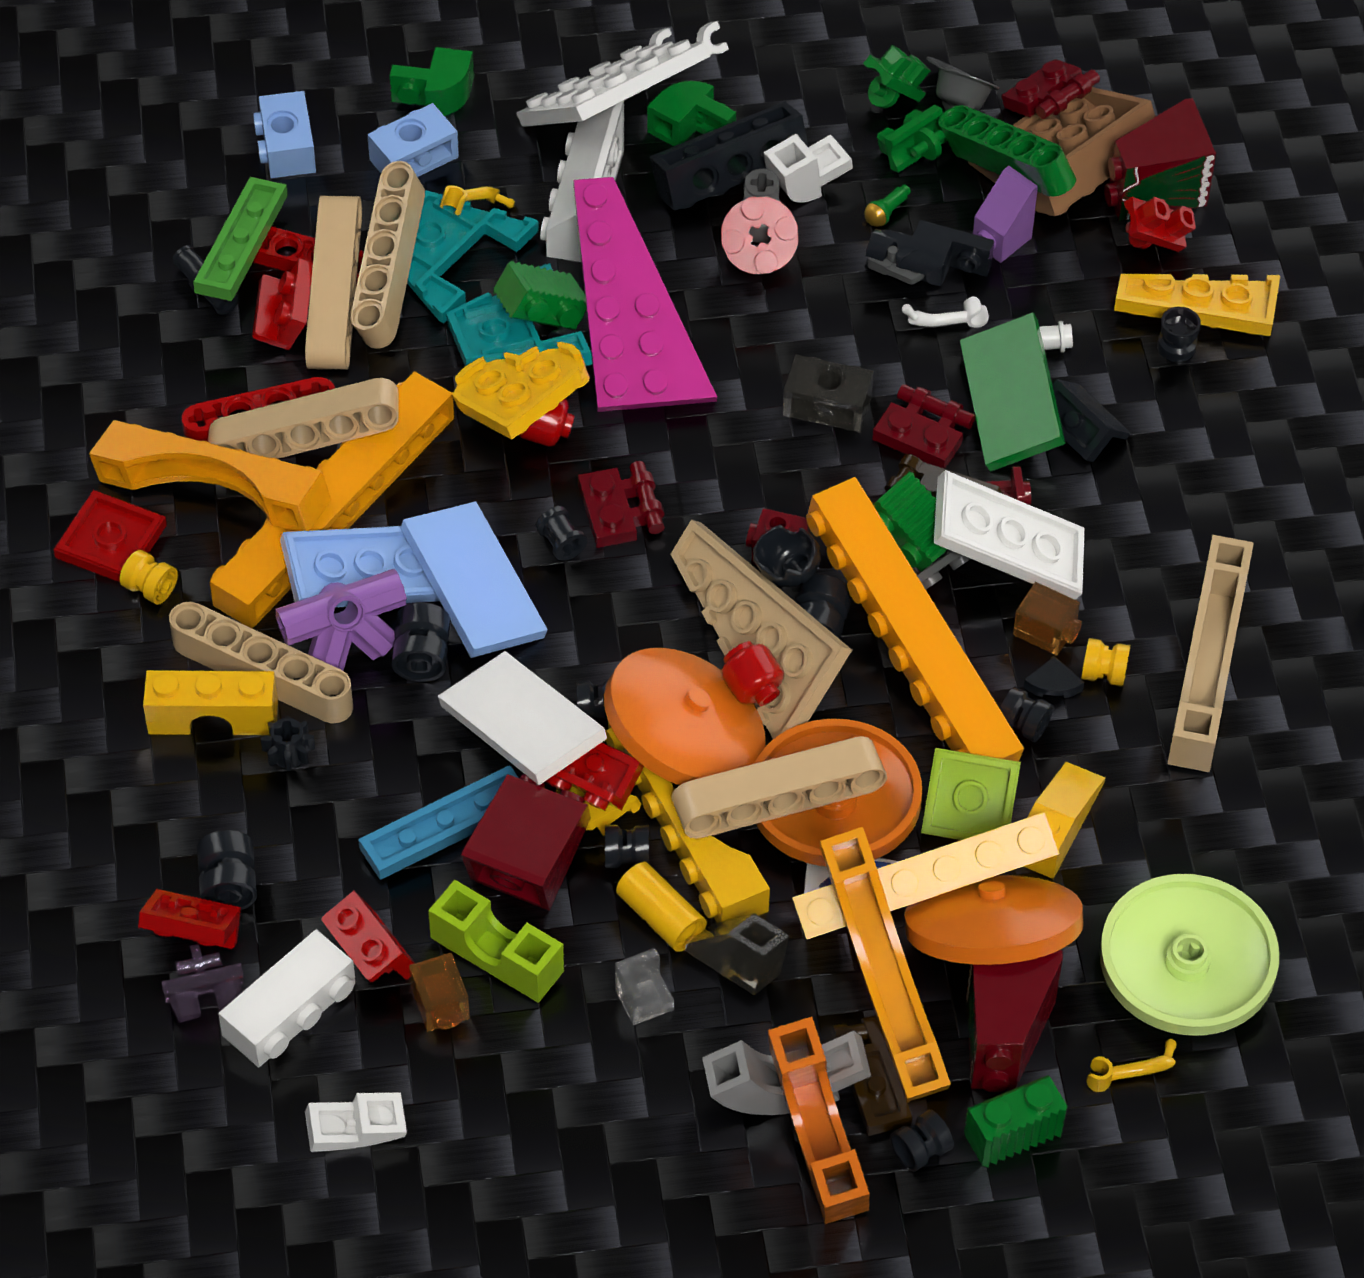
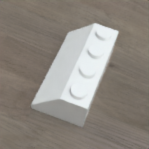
M624 100L583 121H578L575 133H568L565 154L568 155L567 161L561 160L559 163L557 183H560L558 189L553 188L549 200L551 215L550 217L543 218L540 238L546 241L547 257L581 262L573 182L580 179L613 177L616 181L624 153Z

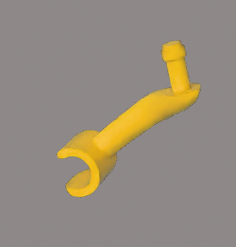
M449 185L445 188L439 207L452 206L456 208L455 214L459 216L466 201L486 199L493 204L495 201H498L508 208H513L515 201L512 198L509 199L499 194L500 190L494 187L485 186L464 190L458 186Z
M1168 1039L1165 1043L1164 1055L1113 1066L1105 1057H1095L1091 1061L1090 1067L1094 1072L1101 1073L1103 1076L1089 1074L1086 1080L1087 1085L1094 1092H1102L1109 1088L1111 1081L1165 1071L1176 1063L1172 1057L1177 1043L1173 1039Z

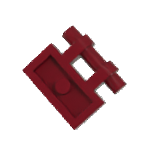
M1054 59L1045 63L1037 72L1026 79L1020 80L1013 88L1002 95L1004 108L1027 117H1032L1037 113L1041 119H1046L1051 114L1058 115L1067 109L1068 103L1073 99H1081L1092 91V86L1100 81V77L1093 69L1082 74L1081 68Z
M902 384L897 398L909 403L908 406L904 408L891 402L874 427L872 439L902 453L912 454L925 463L945 469L963 440V433L953 428L958 424L970 429L976 415L963 410V405L953 400L947 403L931 396V391L919 386L915 389ZM926 410L940 416L941 419L939 422H936L921 414Z
M636 461L630 465L629 469L632 476L629 479L621 480L618 468L578 475V487L597 548L636 541V527L647 525L651 534H658L664 530L665 527L662 521L664 517L661 502L655 498L653 490L656 485L653 475L646 470L643 461ZM638 497L640 501L639 507L630 508L627 499Z

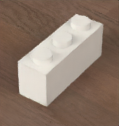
M317 929L314 930L218 1013L222 1036L258 1068L268 1059L277 1058L285 1051L292 1038L302 1030L312 1028L320 1019L322 1012L335 1001L340 1002L351 993L356 984L353 960Z

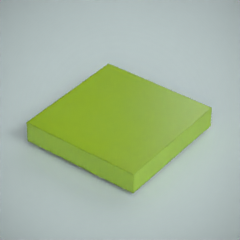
M935 748L921 833L964 840L1011 824L1021 762Z

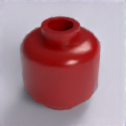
M565 398L555 409L548 411L535 421L519 437L547 447L554 446L560 436L568 438L573 425L574 415L568 413L569 405L567 399Z
M751 641L739 644L725 655L723 659L725 665L721 672L722 678L738 702L746 705L757 702L759 706H764L779 696L780 690L778 687L784 680V670L766 645H753Z

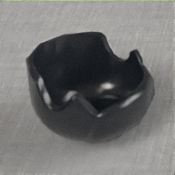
M778 525L759 538L753 548V561L762 575L776 586L794 587L806 583L814 576L821 561L820 545L802 527L799 528L798 532H792L782 525Z

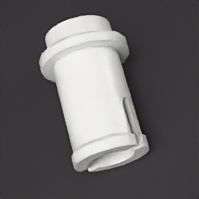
M1058 321V325L1040 326L1044 350L1060 349V352H1065V348H1073L1071 324L1063 325V321Z

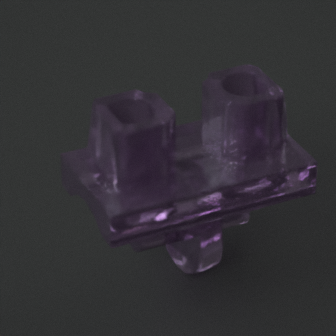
M199 944L190 946L192 959L176 962L175 964L178 975L195 972V974L162 981L165 1003H171V1008L178 1022L201 1017L197 995L214 992L219 1012L241 994V985L244 984L241 963L205 971L207 968L222 965L219 952L202 956Z

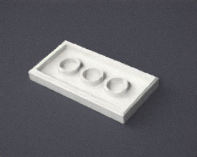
M947 470L938 476L934 544L1075 601L1082 595L1084 527Z
M506 651L438 695L442 708L538 785L607 739L603 726Z

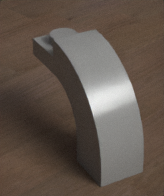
M852 1031L822 1044L834 1100L838 1101L840 1100L839 1090L871 1076L863 1040L859 1034ZM740 1040L702 1057L710 1096L718 1103L729 1109L748 1114L780 1115L790 1113L771 1055L759 1053Z

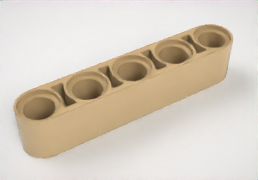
M394 161L388 164L381 172L351 310V321L364 342L369 347L376 349L389 345L397 334L425 198L423 185L411 165L404 161Z
M320 196L305 347L307 369L347 370L349 368L353 329L351 310L356 291L362 225V202L360 196Z
M374 378L221 417L214 420L210 425L208 442L231 449H240L263 457L278 459L385 432L392 429L399 419L398 387L389 379Z
M183 602L171 610L169 622L173 646L181 655L215 671H274L279 701L328 723H340L351 716L353 711L351 679L341 669L198 603Z
M861 736L691 780L678 786L673 791L671 799L685 834L690 838L698 839L872 793L885 784L887 774L872 740Z

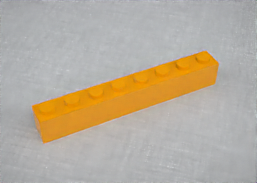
M415 371L404 382L398 383L396 385L399 392V419L397 424L385 432L342 442L340 448L329 459L323 460L316 468L323 472L331 500L310 531L349 529L454 419L452 392ZM267 518L263 527L252 538L246 539L240 545L237 554L226 565L218 567L213 573L210 580L213 606L253 629L291 589L280 538L283 532H292L293 530L273 526Z
M853 477L812 495L808 514L806 515L807 524L814 536L821 537L827 547V556L831 565L836 570L840 569L848 581L847 587L850 596L855 603H861L867 612L868 623L876 637H882L886 643L894 668L899 672L903 671L908 679L912 697L919 706L923 705L931 717L932 729L938 739L941 741L945 740L950 750L1019 761L1024 747L857 478Z

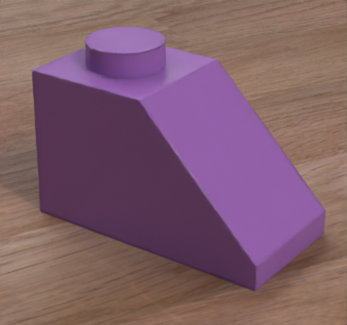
M1007 166L1002 171L974 218L973 234L994 240L993 258L1000 263L1032 238L1038 186L1010 166Z

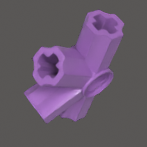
M391 569L347 585L339 582L331 583L325 586L318 595L275 609V616L284 642L288 646L312 638L308 655L343 671L351 642L372 660L381 656L384 657L394 646L395 630L378 615L405 606L407 597L398 572L395 569ZM349 601L344 611L334 613L335 607L340 602Z

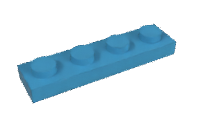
M509 765L359 838V849L381 880L472 835L507 774L517 778L518 776Z

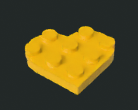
M557 342L558 348L547 349L539 352L538 347L535 346L521 355L506 352L504 353L505 359H496L487 363L484 357L478 358L466 365L456 375L455 381L457 386L452 395L457 407L464 414L512 440L517 435L524 433L530 425L548 411L555 409L561 401L572 394L577 388L586 385L589 381V375L580 350L573 344Z

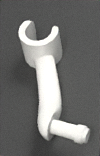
M975 296L966 299L963 303L964 311L928 314L914 311L909 304H905L902 307L903 313L909 316V323L917 326L937 327L967 322L970 327L978 328L984 326L989 318L987 307L981 305L979 298Z

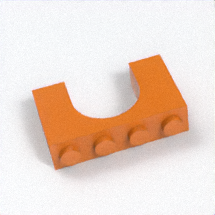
M805 1018L768 1030L770 1053L825 1224L869 1211L870 1194L856 1150H851L837 1110L827 1074L826 1058L813 1018Z

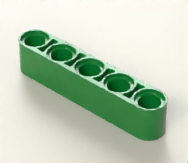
M964 105L949 108L938 120L940 129L944 132L953 154L957 157L999 175L1007 166H1010L1038 186L1037 192L1051 197L1065 194L1076 183V176L1061 146Z

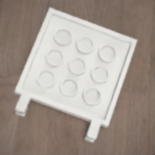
M709 22L701 27L697 33V42L690 44L688 39L675 44L672 41L662 44L665 38L672 35L669 28H663L652 35L648 46L642 48L640 45L620 54L622 60L612 64L610 61L598 64L589 69L590 76L580 80L579 77L571 78L558 85V92L550 95L545 92L526 101L528 107L517 112L522 127L583 121L710 57V55L729 50L726 42L713 45L710 41L711 33L720 29L718 22Z

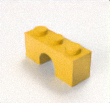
M147 670L143 708L148 734L191 735V726L194 719L201 716H216L227 720L231 724L233 735H269L268 723H275L277 721L278 695L275 672Z

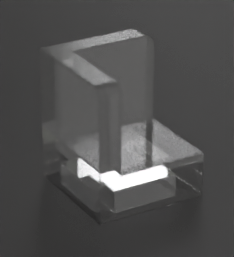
M655 948L615 963L616 992L633 1025L674 1010V1000L660 974V956Z

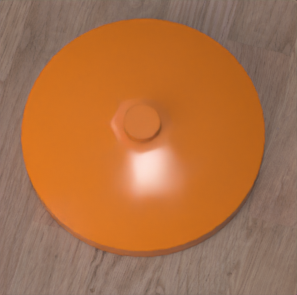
M668 648L639 650L628 655L618 664L606 684L604 692L605 712L618 740L639 763L656 775L679 786L691 780L752 765L765 748L766 743L764 726L755 705H746L738 702L723 680L722 670L695 655Z
M849 719L815 720L784 731L767 744L757 757L755 763L863 736L872 740L886 771L887 780L881 788L872 793L757 823L758 829L781 852L799 861L826 867L820 850L821 840L860 827L864 828L874 860L888 854L908 837L915 827L921 810V775L914 758L906 747L896 738L875 726Z
M996 875L908 905L905 910L906 936L916 949L938 959L964 964H1008L1040 958L1057 952L1077 939L1083 929L1082 902L1073 891L1058 883L1028 876Z

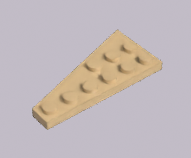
M691 519L671 552V556L689 590L696 593L704 608L701 613L707 624L713 625L719 639L717 643L724 656L739 644L751 641L753 645H766L784 670V680L778 687L780 690L779 696L764 706H759L757 702L754 703L763 725L767 727L774 739L784 731L810 720L852 649L774 583L764 577L761 572L704 524Z

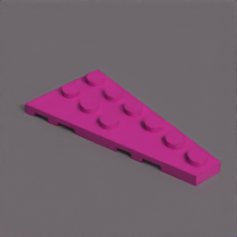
M614 178L574 180L573 188L597 412L716 402L717 395Z

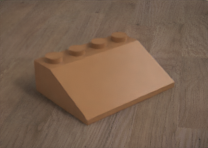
M1092 87V91L1081 99H1073L1068 103L1067 109L1058 115L1051 114L1046 119H1041L1036 113L1032 117L1025 116L1013 124L1015 127L1061 146L1076 176L1075 185L1065 194L1051 197L1037 192L1035 211L1049 216L1063 214L1069 209L1070 205L1083 196L1093 193L1098 185L1110 178L1108 160L1113 157L1115 141L1156 117L1151 100ZM968 161L971 166L996 183L1000 176L999 174Z

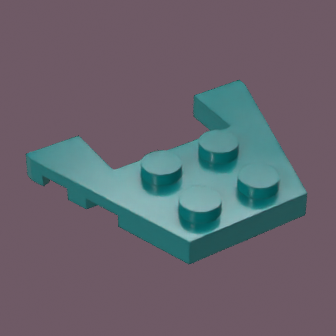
M425 190V198L407 284L434 316L444 324L447 321L446 312L463 305L466 302L465 291L440 276L484 234L518 252L539 231L536 219L525 216L522 221L507 217V211L493 208L488 212L471 207V202L469 201L465 202L461 215L458 216L455 214L456 208L452 206L439 207L443 197L442 194Z
M550 263L540 266V269L544 267L547 270L552 269ZM489 292L446 312L448 327L465 366L481 357H484L486 363L496 359H505L504 353L506 352L521 355L535 346L538 347L539 352L558 348L557 342L573 344L580 350L585 365L593 364L591 350L582 331L542 341L533 322L510 318L509 313H506V308H503V304L500 303V299H497V295L492 297Z

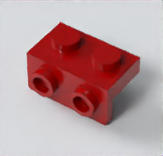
M600 743L545 782L559 790L570 791L571 787L585 793L583 796L585 802L603 811L606 810L608 804L622 811L644 766L634 757L604 743Z

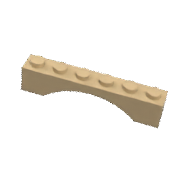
M1212 535L1167 763L1169 765L1210 772L1254 542Z

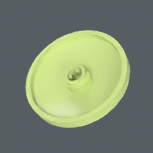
M1172 874L1156 877L1128 891L1110 911L1104 924L1100 943V964L1105 981L1121 1005L1141 1021L1160 1030L1181 1035L1201 1036L1216 1034L1235 1028L1250 1019L1261 1009L1270 996L1279 967L1280 954L1277 937L1272 924L1262 909L1250 897L1234 886L1211 877L1195 874Z

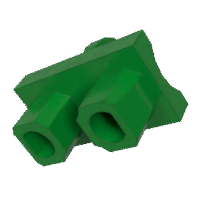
M891 45L881 59L869 55L863 62L867 68L880 74L871 82L868 89V97L873 105L884 109L889 108L896 103L900 93L918 102L926 95L919 85L931 70L916 56L910 54L908 57L899 48Z
M933 105L924 112L915 109L905 116L904 125L898 129L893 130L887 127L878 133L877 139L880 152L888 156L891 170L899 173L922 157L934 160L941 155V144L947 141L944 132L938 125V120L943 114L941 107Z

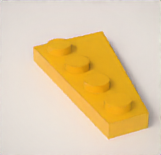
M1121 274L1114 311L1162 318L1164 312L1170 308L1178 306L1187 307L1198 314L1201 320L1200 325L1240 331L1252 335L1271 336L1280 275H1267L1266 281H1248V275H1231L1230 281H1209L1208 274H1192V277L1186 280H1175L1171 274Z

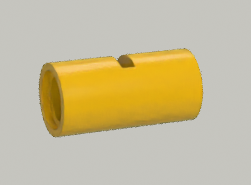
M640 862L631 867L618 882L616 893L674 951L680 952L689 948L704 932L707 925L706 919L647 862Z

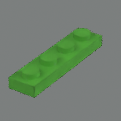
M254 177L249 178L193 281L196 294L227 301L233 300L288 196L286 184Z

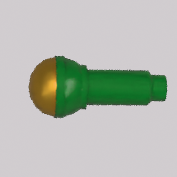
M902 185L894 189L885 198L871 201L867 204L864 211L866 221L872 226H884L889 221L892 211L907 199V196L911 193L910 188L907 185Z

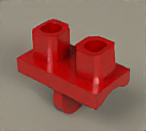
M1131 197L1124 201L1125 208L1130 214V222L1127 223L1125 230L1129 233V241L1134 247L1146 249L1155 244L1177 252L1187 247L1185 235L1196 228L1194 212L1191 208L1181 206L1176 210H1171L1165 200L1153 197L1148 201Z

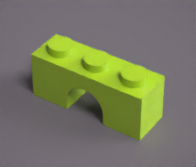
M455 879L428 910L431 939L538 1003L564 972L563 943L529 923H526L518 933L507 929L492 913L491 901Z

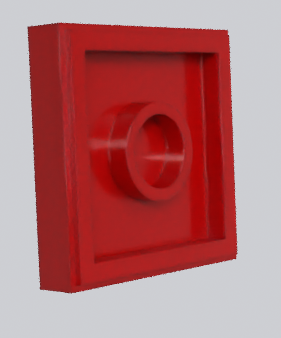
M93 490L55 546V558L120 582L121 570L130 555L137 550H143L147 553L151 551L167 526L166 516Z

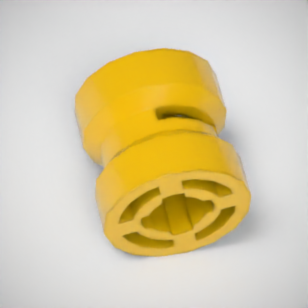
M137 550L126 560L119 580L120 585L132 592L140 590L145 599L158 605L163 603L172 593L177 582L178 571L175 567L165 562L158 564L154 561L152 555L143 550Z
M1089 638L1081 679L1095 681L1098 678L1103 679V676L1106 675L1111 685L1123 687L1131 645L1118 643L1113 646L1112 650H1109V646L1105 645L1102 640Z

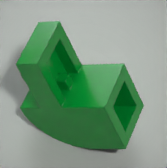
M435 47L430 69L392 65L390 73L392 102L424 106L433 103L444 116L459 110L468 100L474 79L473 51Z
M684 81L673 84L664 89L647 106V132L672 146L685 142L695 131L705 134L736 121V111L723 103L715 101L714 86L704 82Z

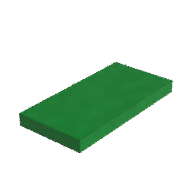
M1032 312L960 340L985 465L990 472L1064 445V435L1040 327L1034 313Z

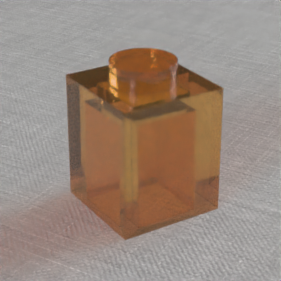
M1035 582L1016 610L1013 635L1058 656L1065 643L1072 644L1079 634L1082 626V621L1078 620L1080 602Z
M452 952L409 965L411 989L427 1032L438 1028H453L462 1021L470 1019L468 994Z

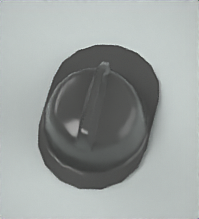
M927 57L928 61L939 67L936 96L942 101L945 110L959 105L979 110L985 103L991 90H999L998 86L973 77L935 58Z

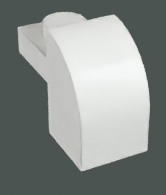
M795 134L764 152L766 169L777 175L779 186L795 202H809L821 197V186L853 169L851 157L832 135L807 147L799 136Z

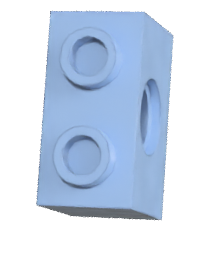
M304 91L259 96L260 112L253 113L256 136L264 135V140L258 141L260 163H268L270 178L316 173L314 145Z
M433 103L419 110L412 111L408 115L388 125L381 126L368 134L369 158L380 173L388 164L394 161H404L411 165L415 174L419 177L459 157L457 130Z

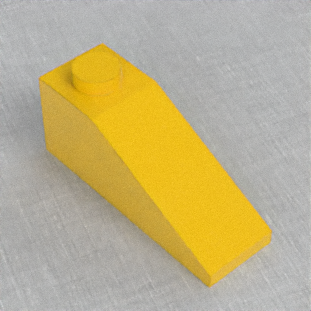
M1065 762L1036 800L1027 817L1045 812L1059 854L1023 867L1054 879L1105 783V777Z

